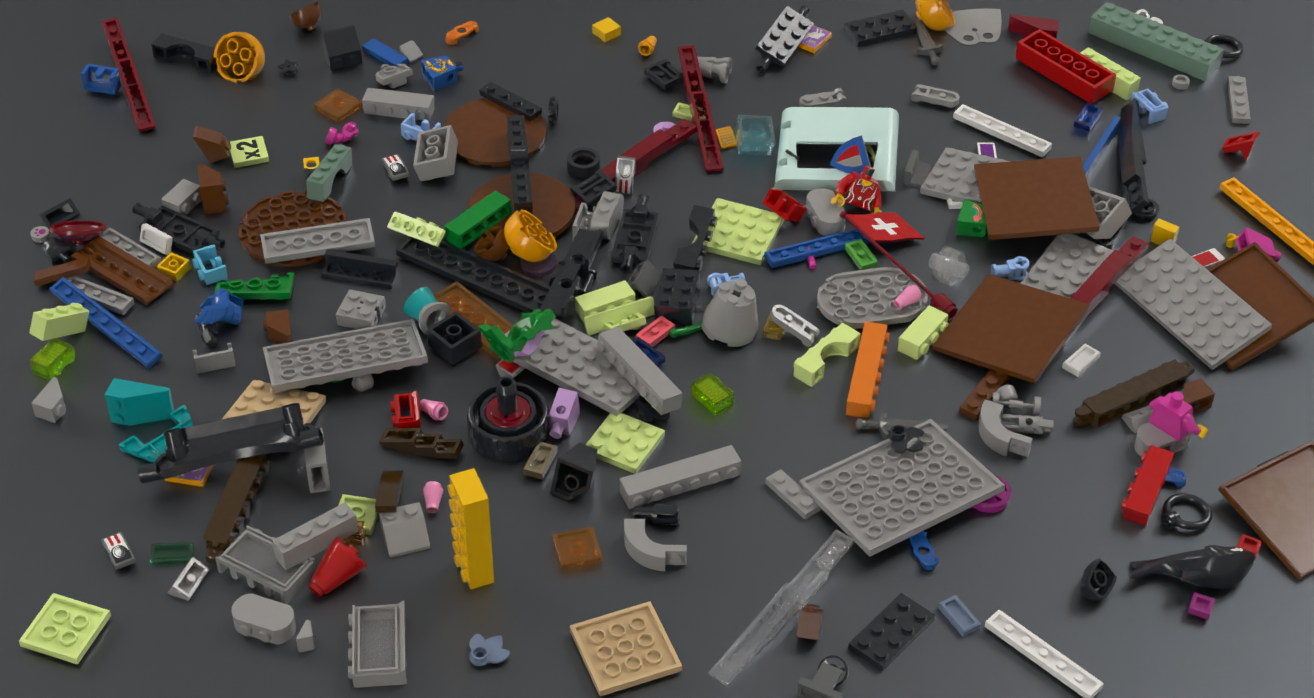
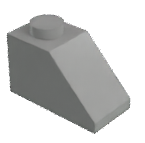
M55 377L51 379L31 403L35 417L56 423L66 411L60 386Z

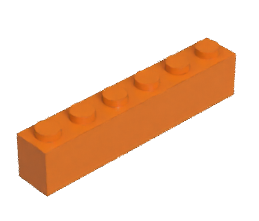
M864 322L847 399L846 415L869 419L870 411L875 410L876 400L873 397L877 398L879 386H876V384H880L882 373L879 370L883 371L885 359H882V357H886L887 346L884 345L889 343L890 333H887L886 324Z

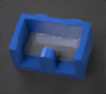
M87 64L81 72L84 90L116 95L121 87L118 68Z

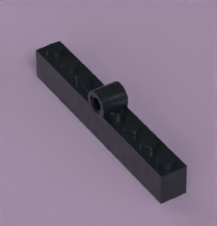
M524 115L507 116V137L514 213L516 211L520 212L523 209L533 214Z

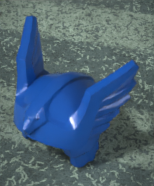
M220 288L215 292L214 296H208L200 305L202 311L194 322L196 324L202 323L203 325L214 322L239 325L244 301L232 295L230 291Z

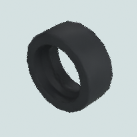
M586 147L572 150L567 157L568 172L574 177L583 179L593 176L600 169L599 153L594 149ZM583 160L592 162L589 165L576 164V162Z

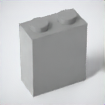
M324 441L323 446L304 449L310 493L331 491Z

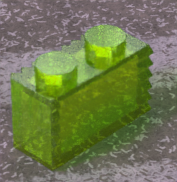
M54 338L30 359L32 372L50 381L53 377L59 375L68 363L70 364L74 361L76 357L74 347L69 343Z
M711 372L691 382V394L715 416L734 406L733 390L729 387L727 388L726 385L724 386L717 376L714 377Z

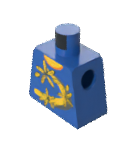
M448 56L421 60L422 74L434 91L457 81V72L464 70L461 61L452 63Z

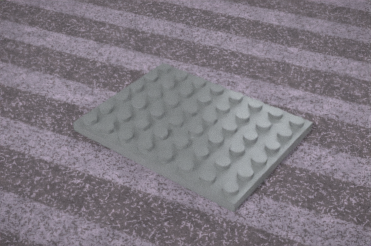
M932 419L914 426L924 431V434L919 438L923 444V449L918 452L906 450L903 454H899L891 448V440L886 439L799 480V486L813 498L819 507L869 557L1005 491V484Z

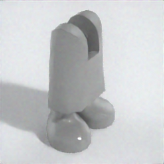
M697 57L702 77L713 78L714 73L719 75L720 82L727 84L728 74L732 71L731 57Z

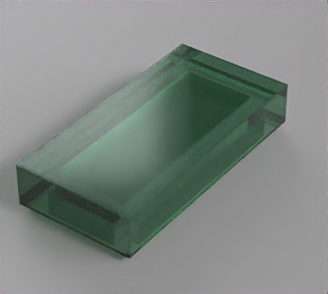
M194 542L151 544L150 565L188 563L194 557Z

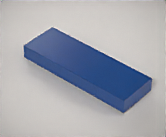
M374 38L362 45L364 52L385 64H389V66L397 67V64L406 65L409 63L408 57Z

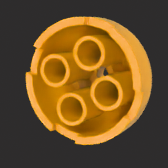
M915 0L916 15L928 28L934 31H943L955 25L952 10H949L946 0Z
M232 32L222 36L215 46L214 58H216L217 71L224 79L236 83L238 81L245 82L257 77L262 71L265 63V53L261 43L253 35L245 32ZM233 67L235 75L247 76L243 79L231 78L227 73V69Z
M523 209L520 212L516 211L507 220L504 227L505 240L511 251L520 258L529 262L543 261L557 249L556 240L551 232L547 234V231L541 225L542 222L537 217Z

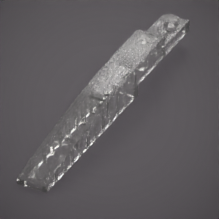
M836 529L790 584L787 582L710 670L709 675L727 686L740 674L827 581L829 572L853 545V539Z

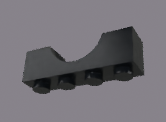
M163 33L151 44L154 58L164 61L180 57L190 58L195 61L196 70L210 74L217 68L216 58H214L215 48Z
M698 205L693 206L689 217V227L698 237L690 246L678 248L673 262L674 269L701 271L703 265L702 258L703 256L706 257L708 250L707 243L711 242L713 236L712 229L716 227L718 217L715 216V209Z

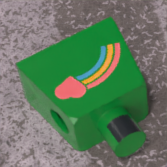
M964 199L957 220L956 234L984 237L987 227L982 205Z

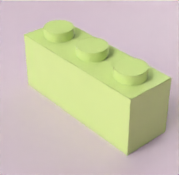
M626 280L575 297V311L584 323L583 318L634 302L635 293Z
M71 303L66 306H57L56 308L33 312L29 333L45 341L85 332L89 310L83 308L79 303Z
M929 305L899 337L898 351L916 360L922 354L925 355L932 343L936 342L949 325L947 323L948 314Z

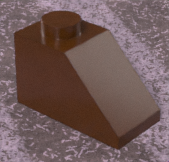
M201 126L195 127L193 139L210 163L229 157L231 143L225 138L223 133Z
M288 309L265 312L266 320H263V329L268 331L269 339L278 344L292 342Z
M1201 378L1185 384L1183 401L1192 406L1194 414L1211 408L1215 393Z

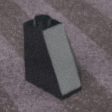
M579 443L559 456L550 494L568 501L589 491L592 488L598 450Z

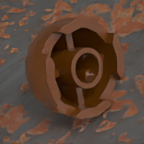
M317 1L289 14V17L297 28H308L310 31L318 27L317 23L321 21L322 10Z
M495 226L489 229L491 233L485 238L481 236L474 246L475 253L480 258L492 262L504 260L508 256L510 248L505 240L504 230L500 226Z

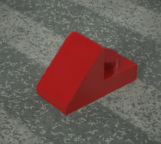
M1256 131L1227 138L1222 146L1224 153H1235L1240 150L1244 159L1247 160L1258 139L1259 132Z

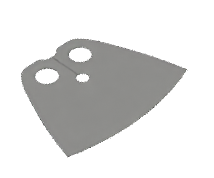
M1001 9L953 11L955 25L945 30L954 39L965 45H973L978 42H996L1001 34ZM991 33L993 38L986 39L983 37V34ZM966 35H970L974 39L972 41H966L963 39V37Z

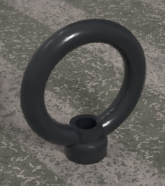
M1214 34L1205 40V42L1210 44L1213 41H1226L1236 46V51L1224 52L1222 58H1236L1242 55L1244 51L1243 44L1238 39L1229 35Z
M1179 493L1165 500L1163 504L1164 514L1161 515V522L1167 529L1177 526L1186 530H1199L1210 524L1213 514L1210 506L1203 499L1192 494ZM1176 502H1190L1203 510L1204 518L1197 522L1185 521L1180 518L1176 511L1172 512L1171 507Z

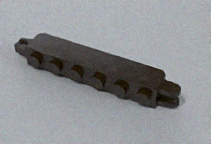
M1174 359L1139 376H1134L1128 381L1119 383L1110 389L1103 390L1099 394L1087 397L1083 400L1082 406L1077 407L1075 410L1076 417L1073 418V423L1078 427L1089 423L1093 427H1100L1122 417L1121 415L1149 405L1152 400L1160 396L1165 397L1169 393L1184 389L1186 378L1195 372V366L1189 361L1179 363Z
M267 454L244 457L237 460L203 536L207 551L206 561L208 563L217 564L215 557L221 556L237 539L238 534L242 533L244 520L250 514V506L256 501L258 488L262 487L263 476L269 471L270 462L267 461Z

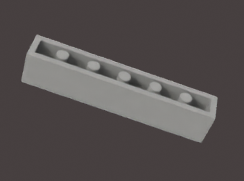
M619 327L599 333L597 342L599 352L618 369L620 374L638 390L641 396L660 415L681 408L683 393Z
M729 445L620 478V494L628 509L635 506L640 507L647 503L741 475L742 461L733 446Z

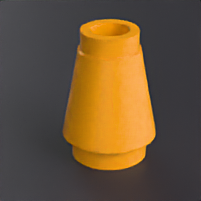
M649 36L639 43L638 50L641 55L649 56L653 53L657 43L656 37Z

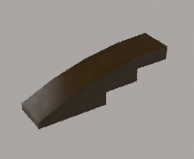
M386 428L379 441L380 445L398 451L448 459H457L464 446L462 439H443L441 433L423 434L421 428Z
M404 470L383 471L376 496V513L397 512V506H399V499H401Z

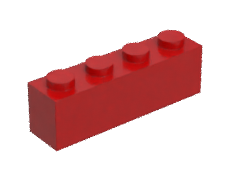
M1150 445L1148 452H1143L1140 461L1143 463L1142 467H1137L1134 475L1136 481L1135 483H1130L1127 492L1130 494L1129 498L1125 497L1122 502L1121 509L1124 510V519L1147 526L1172 465L1174 452Z

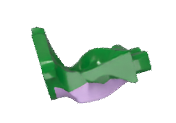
M535 309L532 313H522L521 320L512 326L508 337L504 335L497 325L481 324L478 328L489 342L488 348L504 361L511 363L516 357L528 356L536 350L543 333L554 328L551 322L556 316L551 309H545L543 312L540 309Z

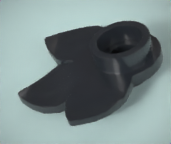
M641 395L636 400V407L639 409L638 416L645 423H651L653 419L664 421L670 418V413L660 415Z
M902 425L891 427L888 437L891 440V448L895 452L903 454L906 450L918 452L923 449V444L919 440L924 434L923 430L916 427L905 428Z

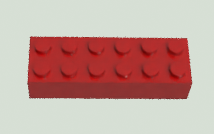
M1038 29L1017 43L1015 56L1017 60L1090 104L1095 103L1114 90L1117 74L1041 29Z

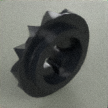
M552 96L549 99L548 119L550 124H555V121L558 120L559 101L556 99V96Z
M1149 199V204L1136 213V217H1142L1143 219L1156 217L1159 212V205L1154 200Z

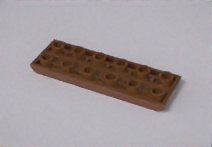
M100 236L70 256L72 261L89 257L91 261L89 271L146 305L174 285L170 277Z

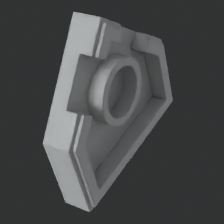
M383 64L375 77L376 81L383 86L388 84L390 88L394 89L407 84L406 77L413 75V70L405 64H397V67Z

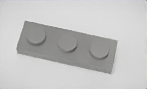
M782 469L765 478V484L805 520L821 510L813 498Z

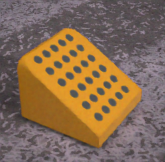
M731 126L715 130L721 150L737 146Z

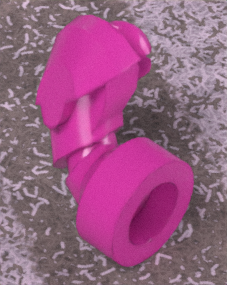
M348 122V124L344 125L341 134L338 133L337 129L330 127L325 143L333 145L353 139L358 133L356 124Z

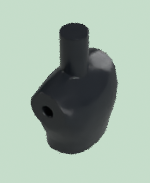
M53 237L42 245V250L51 263L60 259L65 263L71 262L72 259L68 254L72 250L70 245L64 240Z

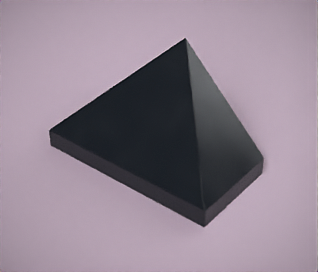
M69 198L39 214V216L50 230L52 224L65 222L80 214L72 199Z

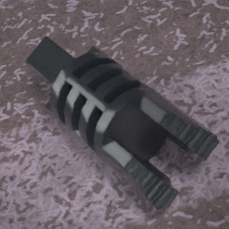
M215 322L205 325L198 323L203 342L211 346V348L219 345Z

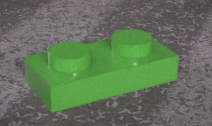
M862 239L845 243L846 252L860 270L878 267L877 259Z

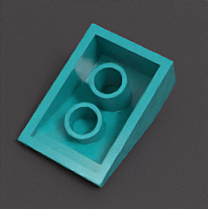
M114 378L104 394L110 420L116 424L130 426L171 419L169 413L174 411L171 391L167 387Z

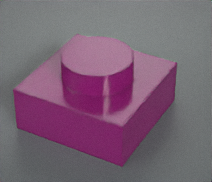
M1194 592L1188 613L1209 620L1215 599Z

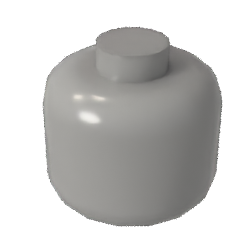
M367 374L362 377H353L352 385L359 392L371 389L374 381L372 375Z
M1012 385L1001 386L996 391L999 393V401L1009 402V400H1017L1018 398Z

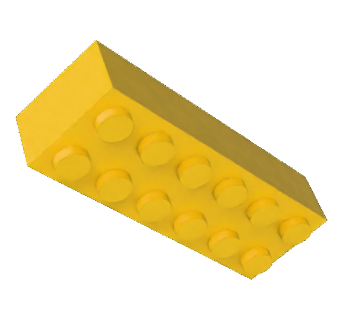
M474 468L449 475L450 484L447 485L451 497L449 499V506L453 512L450 514V519L454 526L451 528L455 540L452 542L456 553L454 561L456 566L461 568L462 580L464 583H468L470 590L494 583L489 499Z

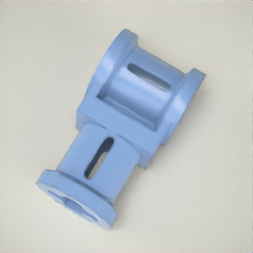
M1016 257L1007 260L1006 264L1003 265L992 264V275L1001 278L1007 277L1008 280L1022 281L1028 274L1029 260L1025 257Z
M713 273L707 277L706 281L711 287L712 296H714L720 283L736 281L738 279L745 280V276L743 273L735 276H728V273Z

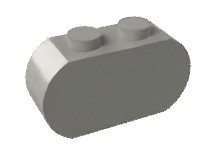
M818 188L807 194L806 205H804L807 208L805 214L810 217L812 226L817 229L819 234L824 236L844 232L846 219H842L839 216L842 211H845L842 206L837 207L838 200L834 204L831 203V199L836 197L832 190Z
M603 192L593 213L590 231L598 232L599 229H602L604 232L603 239L611 240L623 212L624 197L622 194Z
M1150 422L1144 423L1137 430L1134 448L1141 457L1144 451L1148 452L1150 445L1176 453L1188 448L1192 434L1189 433L1179 442Z
M251 593L239 597L232 606L231 611L235 629L244 636H251L263 642L277 645L290 640L296 632L294 611L290 605Z

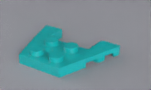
M185 405L169 413L171 420L177 424L171 429L194 426ZM164 434L147 444L142 443L135 435L119 444L122 452L152 463L161 454H165L167 449Z

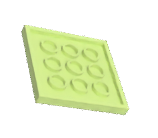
M717 198L712 208L715 209V216L718 217L716 227L712 229V240L707 243V252L761 266L765 258L764 252L769 251L784 219L775 212ZM697 235L695 236L692 244L696 241L698 237Z

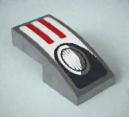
M398 154L381 158L382 165L387 169L388 176L393 181L410 177L406 165Z
M618 156L615 176L617 190L615 193L633 194L636 158Z
M122 532L101 539L103 547L107 551L110 561L116 570L136 562Z

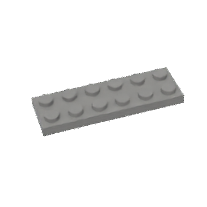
M370 218L260 234L265 264L325 255L327 249L348 252L375 247Z

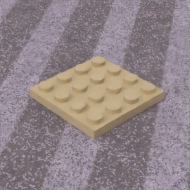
M253 380L222 419L299 403L304 421L303 424L311 423L326 403V395L307 392L297 388L289 389L285 392H273L270 383Z
M651 601L570 625L571 635L599 696L682 671V664Z

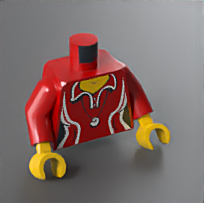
M865 165L862 174L852 171L838 181L835 192L836 197L831 199V203L834 204L838 200L837 207L843 206L847 202L869 211L873 209L874 212L872 213L882 212L880 210V186L872 178L875 169Z

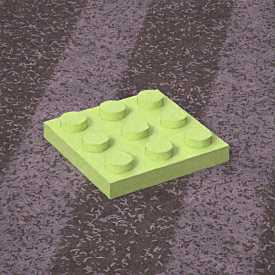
M610 413L586 445L598 450L597 459L636 474L664 438L665 430L620 413L618 416Z
M53 593L20 638L19 644L21 647L78 665L111 617L110 610Z

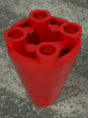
M336 537L326 550L308 587L315 595L321 597L323 594H328L362 572L367 564L360 557H357L359 552L353 546L349 545L346 547L345 543Z

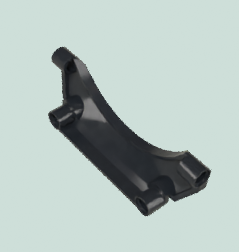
M292 403L274 409L167 430L163 432L167 446L166 453L161 454L154 463L138 466V477L142 484L158 481L239 458L277 452H294L323 446L324 438L320 428H315L310 423L303 424L304 421L299 403Z

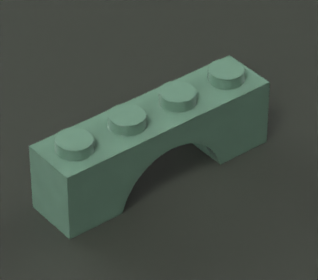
M341 144L333 146L306 180L308 199L321 202L327 199L331 193L336 173L346 174L352 166L351 147Z

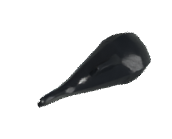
M1209 545L1201 550L1151 560L1132 561L1130 566L1135 568V570L1129 573L1128 576L1129 578H1140L1151 574L1165 573L1181 578L1182 581H1189L1203 587L1223 589L1241 582L1253 566L1255 556L1253 552L1240 547Z

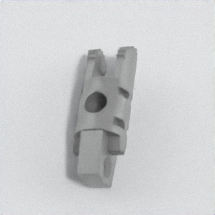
M1002 414L1003 421L1017 422V425H1004L1011 432L1042 434L1043 432H1052L1054 428L1053 420H1045L1040 416Z

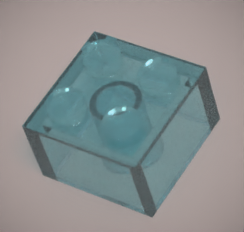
M737 115L734 127L737 153L743 155H772L775 145L772 117Z

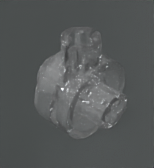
M945 246L940 254L934 252L928 264L929 268L934 269L933 280L950 287L956 283L957 279L964 280L969 271L965 253L949 246Z

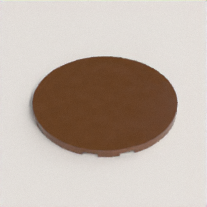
M486 98L468 102L454 110L445 121L444 127L451 125L458 139L456 157L465 159L468 163L482 166V164L492 165V167L509 166L507 116L517 114ZM542 114L533 121L524 118L529 158L533 156L535 151L540 150L545 142L547 128Z
M530 173L533 215L542 222L541 225L545 228L547 234L551 232L555 238L564 232L574 219V196L570 189L561 181L544 174ZM511 174L496 177L481 185L473 193L468 203L469 209L495 190L511 199L512 213L493 226H500L503 230L507 220L514 214ZM488 229L481 236L485 238L491 232Z
M294 190L285 191L271 198L267 196L253 204L242 216L238 234L243 249L254 259L265 263L260 234L346 222L347 216L342 210L341 205L330 197L321 202L308 199L307 191L305 193H295ZM325 255L268 263V265L279 267L303 266L320 261L325 258Z

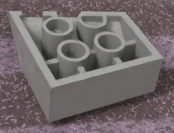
M1089 187L1100 227L1099 232L1087 233L1093 239H1109L1132 214L1126 198Z

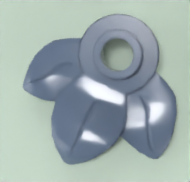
M477 633L470 639L469 646L471 652L469 659L475 666L501 663L510 656L509 650L502 649L503 640L501 635L485 640Z

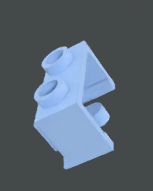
M1149 89L1136 93L1132 92L1130 101L1134 98L1137 100L1139 114L1146 113L1147 110L1150 112L1148 124L1166 119L1169 108L1168 104L1162 102L1155 92H1151Z
M411 113L400 124L401 135L407 140L417 141L418 132L430 130V123L427 119L421 122V126L416 125L414 113ZM438 122L433 129L440 128L441 123Z

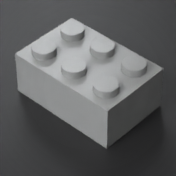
M451 125L418 132L413 167L420 181L447 177L454 174L458 139Z

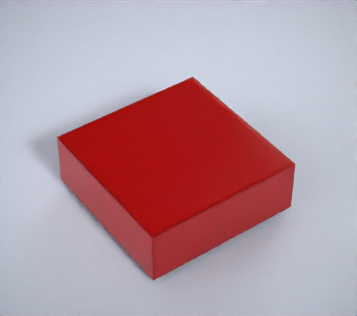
M1242 534L1237 547L1253 552L1256 560L1262 541Z

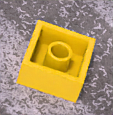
M607 17L592 24V33L602 41L607 42L621 35V26Z
M1158 219L1153 226L1150 242L1161 245L1171 239L1176 243L1179 226Z
M170 253L157 265L158 271L176 282L191 269L189 259L174 253Z

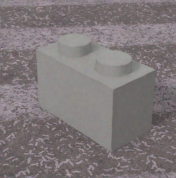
M185 179L181 180L161 199L162 206L183 215L188 214L202 201L200 185Z

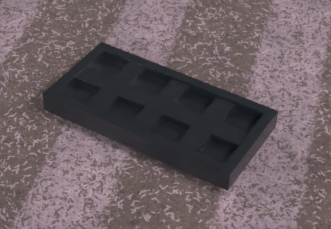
M904 10L844 23L845 31L857 47L917 33V27Z
M900 593L849 642L848 649L883 672L935 621L936 615L903 593Z

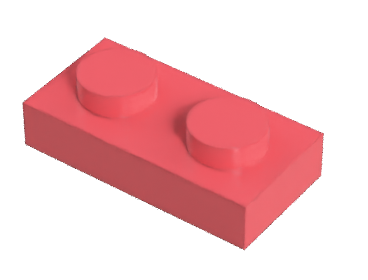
M660 316L636 334V341L651 349L667 337L670 330L675 329V324Z

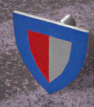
M862 135L852 138L841 145L834 154L830 165L846 173H851L852 171L862 173L865 165L871 167Z

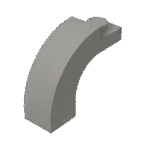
M984 400L981 407L978 429L985 444L1003 456H1007L1008 451L1028 457L1033 438L1007 430L1000 422L1004 405Z
M624 519V544L629 555L637 563L657 571H665V565H686L687 545H662L655 543L645 533V519Z

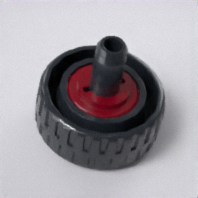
M508 376L500 378L496 384L488 386L476 394L469 404L467 425L470 441L481 454L499 461H516L531 456L535 447L540 442L546 443L549 437L550 418L546 399L531 386L517 383Z

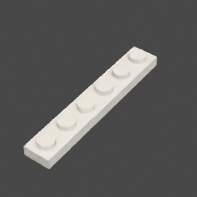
M962 104L953 114V118L1040 157H1044L1052 147V143L966 105Z
M998 610L986 620L985 627L1082 697L1093 698L1103 688V682L1001 610Z

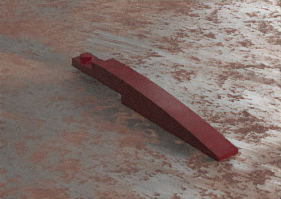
M118 17L101 21L115 67L119 69V78L139 132L156 128Z
M695 45L678 47V54L683 72V83L688 105L690 106V113L692 114V121L697 126L696 137L706 172L723 171L724 167ZM704 115L706 119L699 120V116L703 117Z
M684 119L666 131L657 130L620 156L636 158L635 177L648 168V162L696 133L697 126ZM617 158L601 170L614 183ZM574 196L576 214L583 202L577 196Z
M1132 236L1119 250L1115 249L1070 299L1090 305V310L1081 322L1109 294L1110 287L1148 249L1149 243Z

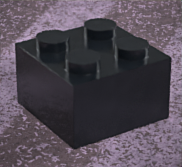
M457 311L427 329L428 346L452 365L482 347V337L479 328Z

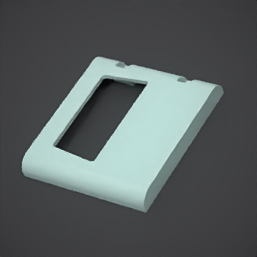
M870 107L786 108L782 112L774 188L779 190H814L825 188L836 191L838 181L850 173L838 169L798 168L797 159L785 151L788 149L797 156V144H844L846 141L862 135L865 145H878L873 167L875 171L872 178L879 183L880 191H895L899 129L898 112L893 108Z

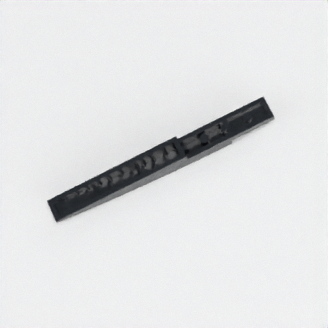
M1134 98L1121 108L1119 157L1122 184L1128 189L1130 208L1136 214L1149 204L1143 168L1147 161L1137 100Z

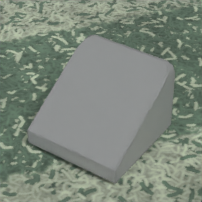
M413 40L399 47L400 53L408 57L409 63L423 57L422 52Z
M309 620L305 621L296 638L298 652L311 651L315 648L311 621Z

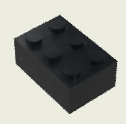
M663 268L654 303L655 320L663 316L674 324H693L701 289L700 270Z

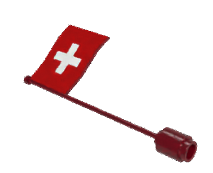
M845 211L840 213L839 216L842 219L845 218L931 297L930 306L948 314V320L957 314L956 304L944 293L932 294L877 243L924 240V237L903 218L894 212L864 215L847 214Z

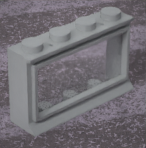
M247 525L246 530L221 556L215 557L218 572L222 574L229 567L231 576L237 580L242 574L246 576L247 583L251 588L260 583L263 585L267 596L271 597L276 591L280 593L282 603L288 604L312 578L316 571L315 559L310 557L285 570L274 555L272 540L276 538L270 537L259 529H254Z
M404 600L399 604L359 607L352 605V614L348 615L349 627H352V631H348L349 644H352V648H348L349 662L352 661V666H348V678L353 679L354 688L407 684L405 652L406 610Z

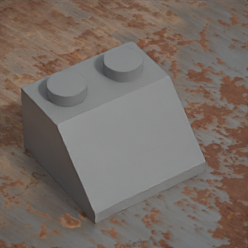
M420 502L397 507V512L379 513L381 530L390 558L431 549Z

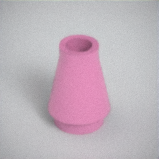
M916 285L907 286L893 301L895 307L900 310L903 307L918 302L922 297L921 291Z
M422 399L419 403V409L436 421L444 420L448 415V407L444 402Z
M430 481L423 488L426 511L428 513L438 512L443 488L439 482Z

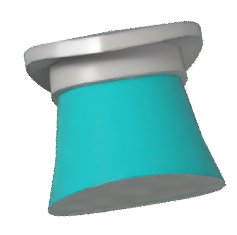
M422 287L409 296L404 304L403 311L407 316L417 320L421 331L427 335L429 327L449 316L451 307L446 303L438 302L428 287Z

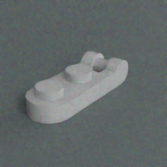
M918 84L914 88L911 100L913 102L924 101L952 108L959 104L960 96L953 91Z
M837 88L832 92L807 94L799 99V107H841L847 104V99L841 88Z
M775 305L770 311V318L773 322L802 340L805 346H812L814 338H817L820 333L817 327L783 305Z

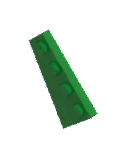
M294 272L287 273L288 276L279 277L277 274L270 275L271 279L264 280L256 277L248 282H243V280L217 283L215 292L220 288H224L230 291L232 295L243 300H285L291 298L295 276Z

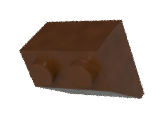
M198 164L199 184L205 215L226 212V205L229 204L228 194H224V191H227L226 181L222 180L221 173L203 164Z

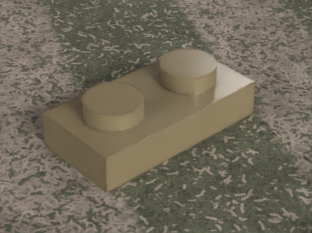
M540 442L535 447L523 469L524 475L543 480L558 452L557 446Z

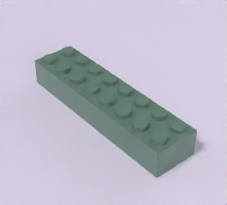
M1106 2L1090 18L1089 34L1203 81H1206L1221 65L1224 49L1133 13L1128 9H1123L1113 3Z

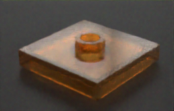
M339 88L314 104L315 110L337 122H340L362 107L361 100Z
M593 526L552 534L561 570L603 562Z

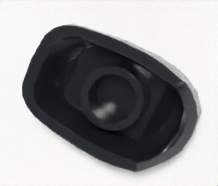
M1098 558L1091 562L1084 570L1080 591L1091 601L1104 599L1114 587L1117 576H1115L1104 561Z

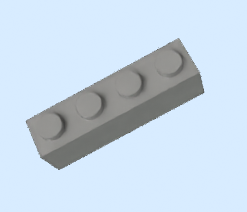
M367 88L362 99L364 114L407 118L411 113H414L415 120L427 119L430 121L435 109L434 95Z
M346 502L272 540L275 558L285 570L327 549L336 537L343 540L359 532L357 516Z

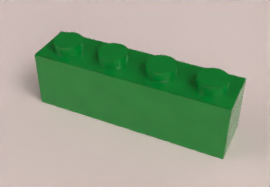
M495 190L444 226L445 240L462 249L512 213L511 199Z

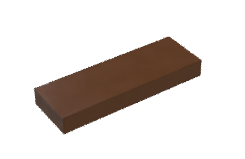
M89 257L36 271L33 282L35 286H40L58 281L62 277L68 278L89 272L91 261Z

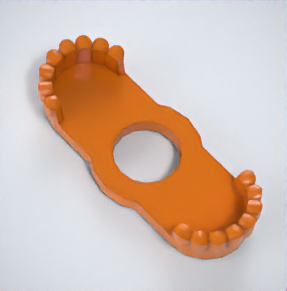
M468 21L456 26L446 34V44L455 45L459 38L469 35L474 30L477 33L479 31L477 23ZM465 29L466 32L459 33L458 30Z

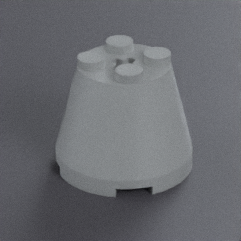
M738 279L719 284L718 290L702 317L701 325L707 337L713 341L718 340L728 343V346L731 347L743 346L753 341L759 327L755 291L745 280Z

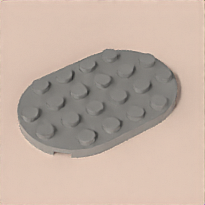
M892 267L835 274L825 280V283L819 287L817 294V305L825 318L838 325L844 323L853 329L863 328L865 321L886 325L910 322L925 310L928 300V294L903 273L901 269ZM912 274L921 284L925 286V284L917 276ZM916 285L922 294L920 300L900 310L897 309L893 301L907 286Z

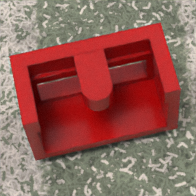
M770 188L762 202L786 221H800L807 209L783 190Z
M417 390L408 394L394 395V401H390L391 413H395V415H392L393 427L421 428ZM410 407L411 416L401 417L400 408Z

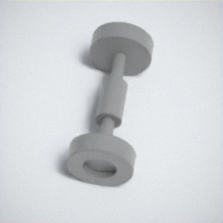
M993 392L992 402L1009 405V408L1023 409V407L1033 408V416H1039L1041 397L1034 396L1033 404L1023 403V401L1009 400L1008 402L999 401V393Z

